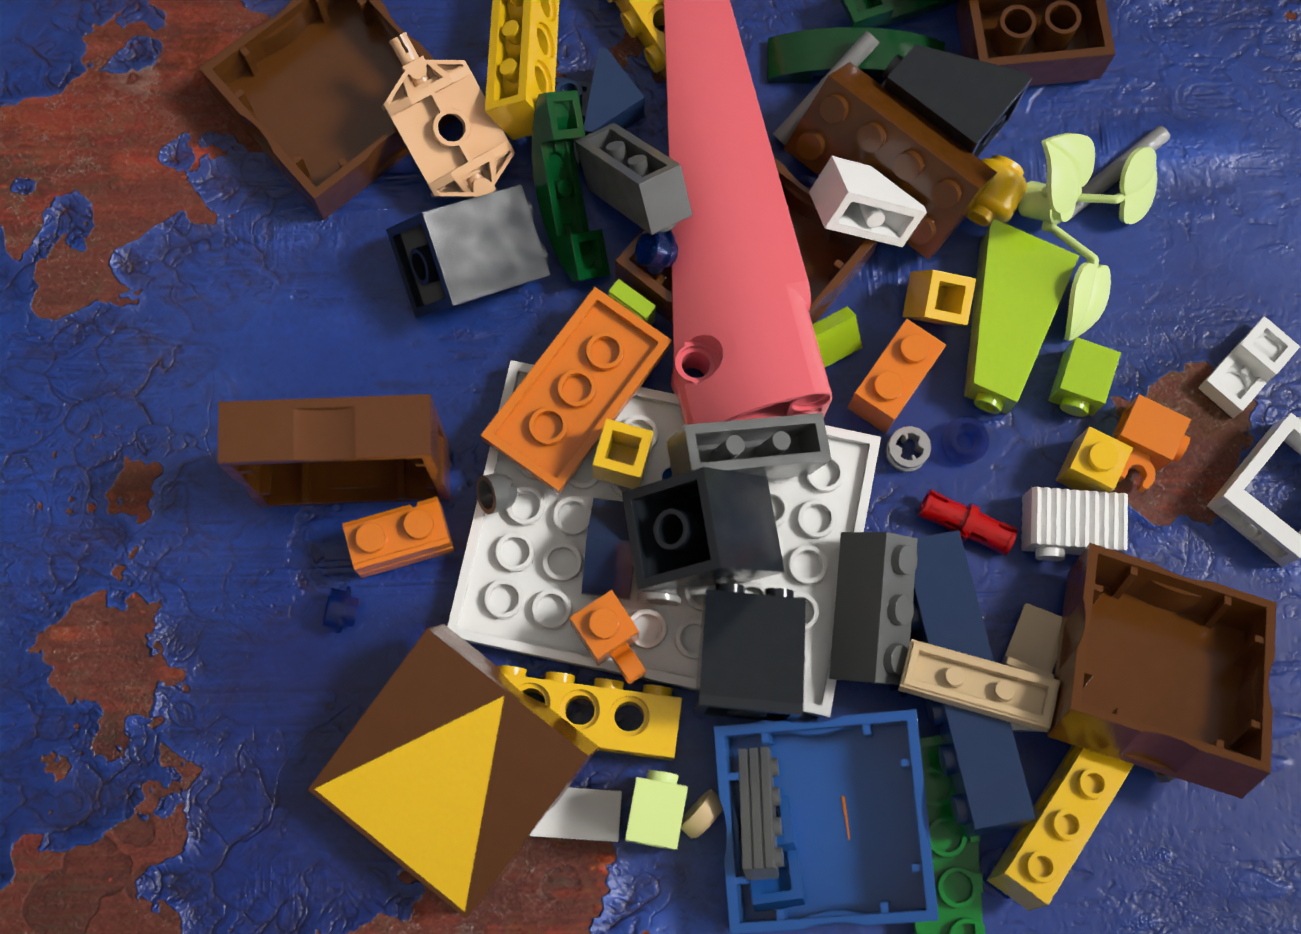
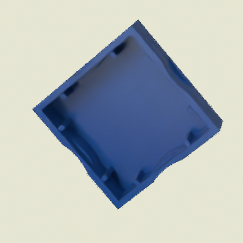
M916 709L843 715L829 721L795 723L784 720L714 726L719 799L723 807L727 827L724 864L730 934L803 930L808 927L847 924L865 926L939 921ZM770 747L772 757H777L779 762V776L774 777V786L780 788V796L789 795L805 905L755 912L752 904L750 880L747 881L743 871L738 749ZM841 796H845L850 840H848Z

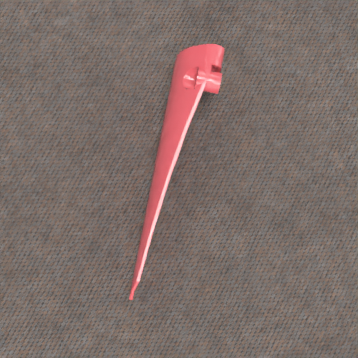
M663 0L668 157L681 164L693 214L678 222L670 230L673 319L671 388L674 394L678 396L684 424L823 413L824 417L832 401V393L809 314L811 306L810 286L730 0ZM695 368L700 370L704 376L693 378L688 376L683 370Z

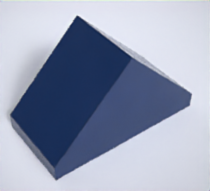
M598 47L584 122L585 135L612 123L627 129L644 117V95L607 48Z
M593 498L586 537L581 594L601 597L610 590H613L618 599L630 600L634 565L623 501Z

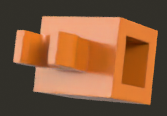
M1140 394L1137 395L1125 406L1111 436L1133 447L1118 482L1126 477L1129 469H1134L1141 476V482L1137 487V491L1142 493L1154 483L1155 470H1161L1172 461L1178 462L1184 455L1190 442V437L1186 436L1185 433L1191 419Z
M610 590L570 616L572 628L597 666L612 658L628 685L646 674L644 666L629 647V645L639 640L640 631L613 590Z

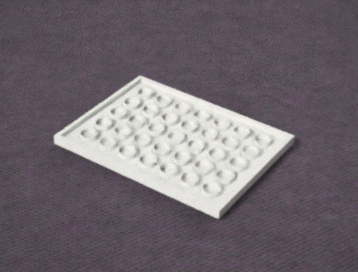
M510 361L499 410L534 365ZM640 387L615 421L654 431L652 449L641 486L673 477L667 440L685 424L676 394ZM825 425L832 459L830 462L811 475L768 479L785 572L737 584L745 586V593L764 595L766 588H783L794 591V598L806 599L803 714L828 719L831 714L837 681L829 679L840 537L841 532H864L881 437ZM598 444L560 495L490 446L483 476L494 473L509 476L513 480L511 487L517 488L518 494L515 503L510 508L493 514H486L481 509L477 500L447 626L467 643L622 675L612 658L597 666L570 623V616L600 598L599 596L581 594L586 537L593 498L623 501L622 492L631 490V488L593 478L592 464ZM633 570L630 600H618L640 631L639 640L629 645L646 670V674L639 679L696 691L703 599L706 589L715 590L716 585L678 588L677 595L681 597V605L678 606L647 604L637 600L638 593L643 590L637 589L635 571Z

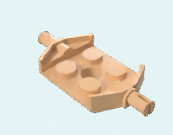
M407 32L389 41V44L393 47L403 66L401 68L403 74L385 100L382 109L387 111L432 191L430 195L432 198H475L493 193L496 190L495 183L510 162L515 151L504 131L485 112L486 98L466 61L425 60L424 56H418L407 36ZM453 115L461 121L463 134L458 141H447L439 134L438 123L441 117Z

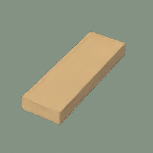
M911 639L898 691L1047 732L1051 727L1060 680Z

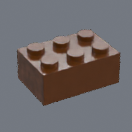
M960 0L956 8L963 56L1026 72L1033 77L1029 86L1101 79L1116 54L1105 0Z

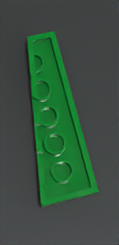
M941 735L920 738L939 921L911 922L913 934H985L981 900L983 880L982 873H980L978 846L980 836L966 838L964 826H957L954 821L950 796L955 794L951 775L945 776L943 774L938 756V746L943 745Z

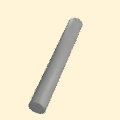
M866 30L773 134L786 145L828 75L849 62L858 67L880 42Z
M1161 125L1157 126L1081 187L1082 193H1104L1120 180L1123 166L1128 156L1135 149L1146 146L1156 151L1170 139L1168 130ZM1076 202L1071 218L1089 205L1090 202Z

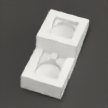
M1264 316L1221 361L1198 389L1234 419L1249 405L1266 383L1278 374L1300 346Z

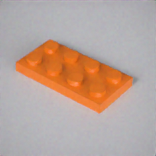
M594 287L480 435L482 441L560 495L599 443L606 418L614 421L617 419L669 350L672 340Z

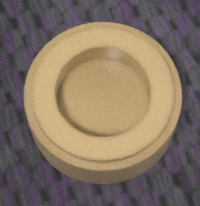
M709 789L683 816L681 830L691 839L703 834L722 812L723 807L719 795L712 789Z

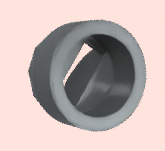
M494 473L478 478L476 495L481 509L486 514L502 512L515 503L518 491L517 488L511 487L513 480L509 476Z

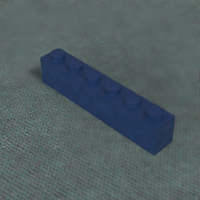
M960 531L917 537L918 563L915 570L914 614L911 622V632L915 631L917 641L994 662ZM926 699L929 721L933 727L939 726L943 745L938 746L940 766L945 776L951 775L955 794L950 796L953 818L957 826H964L966 838L1023 828L1031 823L1036 817L1011 723Z

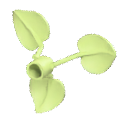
M1064 133L1041 141L1047 162L1046 184L1036 181H1029L1027 183V190L1018 205L1019 213L1023 217L1043 221L1042 231L1054 234L1081 254L1087 261L1079 266L1072 283L1066 332L1063 340H1074L1091 328L1100 318L1109 299L1111 274L1108 266L1098 265L1099 258L1096 254L1059 228L1057 224L1062 221L1067 222L1072 217L1076 202L1120 203L1119 220L1122 223L1134 224L1140 221L1149 211L1157 187V156L1150 147H1139L1128 156L1120 176V192L1115 195L1082 193L1081 187L1091 178L1095 163L1094 143L1088 136L1077 133Z

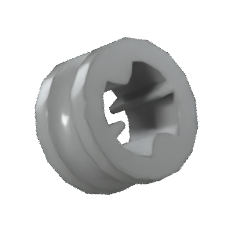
M913 426L902 427L896 430L887 442L885 449L886 458L889 464L896 470L905 473L914 472L921 468L930 455V439L920 428ZM907 439L913 440L916 443L914 450L920 454L919 458L916 459L914 454L909 460L900 456L902 448L896 445L897 441L900 440L904 445Z
M678 588L644 590L638 593L637 600L643 603L661 606L681 605V597L677 595Z

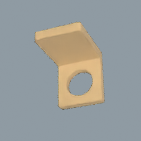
M1024 604L1002 664L1055 678L1056 675L1052 674V671L1057 661L1062 617L1031 604Z

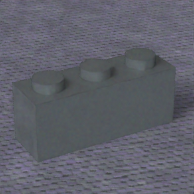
M612 123L586 135V137L574 141L588 190L651 235L667 232L673 229L678 222L693 215L681 164L619 125Z
M823 413L683 425L667 440L672 476L708 467L767 477V479L811 475L832 460Z
M841 532L829 679L886 685L900 684L910 643L911 622L914 614L913 595L915 570L918 563V538L889 532Z

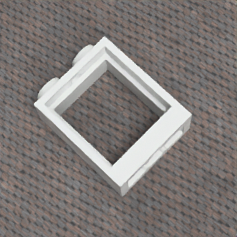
M1289 413L1270 427L1207 505V507L1281 567L1301 559V529L1297 533L1244 489L1283 441L1301 455V417H1296L1292 413Z

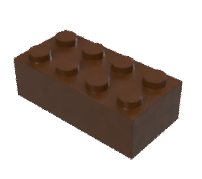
M851 62L828 75L783 148L818 176L831 156L872 166L925 207L927 213L906 243L928 260L948 242L997 174L995 170Z

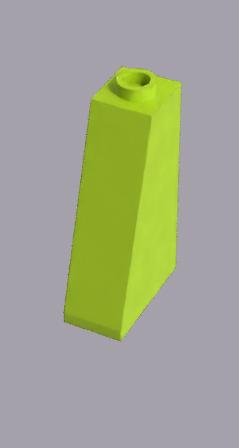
M994 218L980 242L964 396L974 400V405L985 412L992 414L1002 412L1007 415L1017 404L1079 255Z

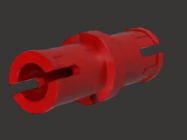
M932 489L928 490L918 510L917 516L919 518L936 523L950 531L959 530L962 541L970 539L1004 556L1009 553L1017 537V527L989 517V515L980 512V507L972 503L968 506Z

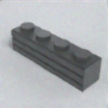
M770 747L738 749L743 871L747 881L779 878V867H784L783 848L777 846V836H782L781 817H776V806H781L780 788L774 786V777L779 776L778 758L772 757Z

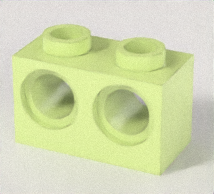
M648 770L646 779L636 778L625 842L677 850L688 786L677 785L678 775Z

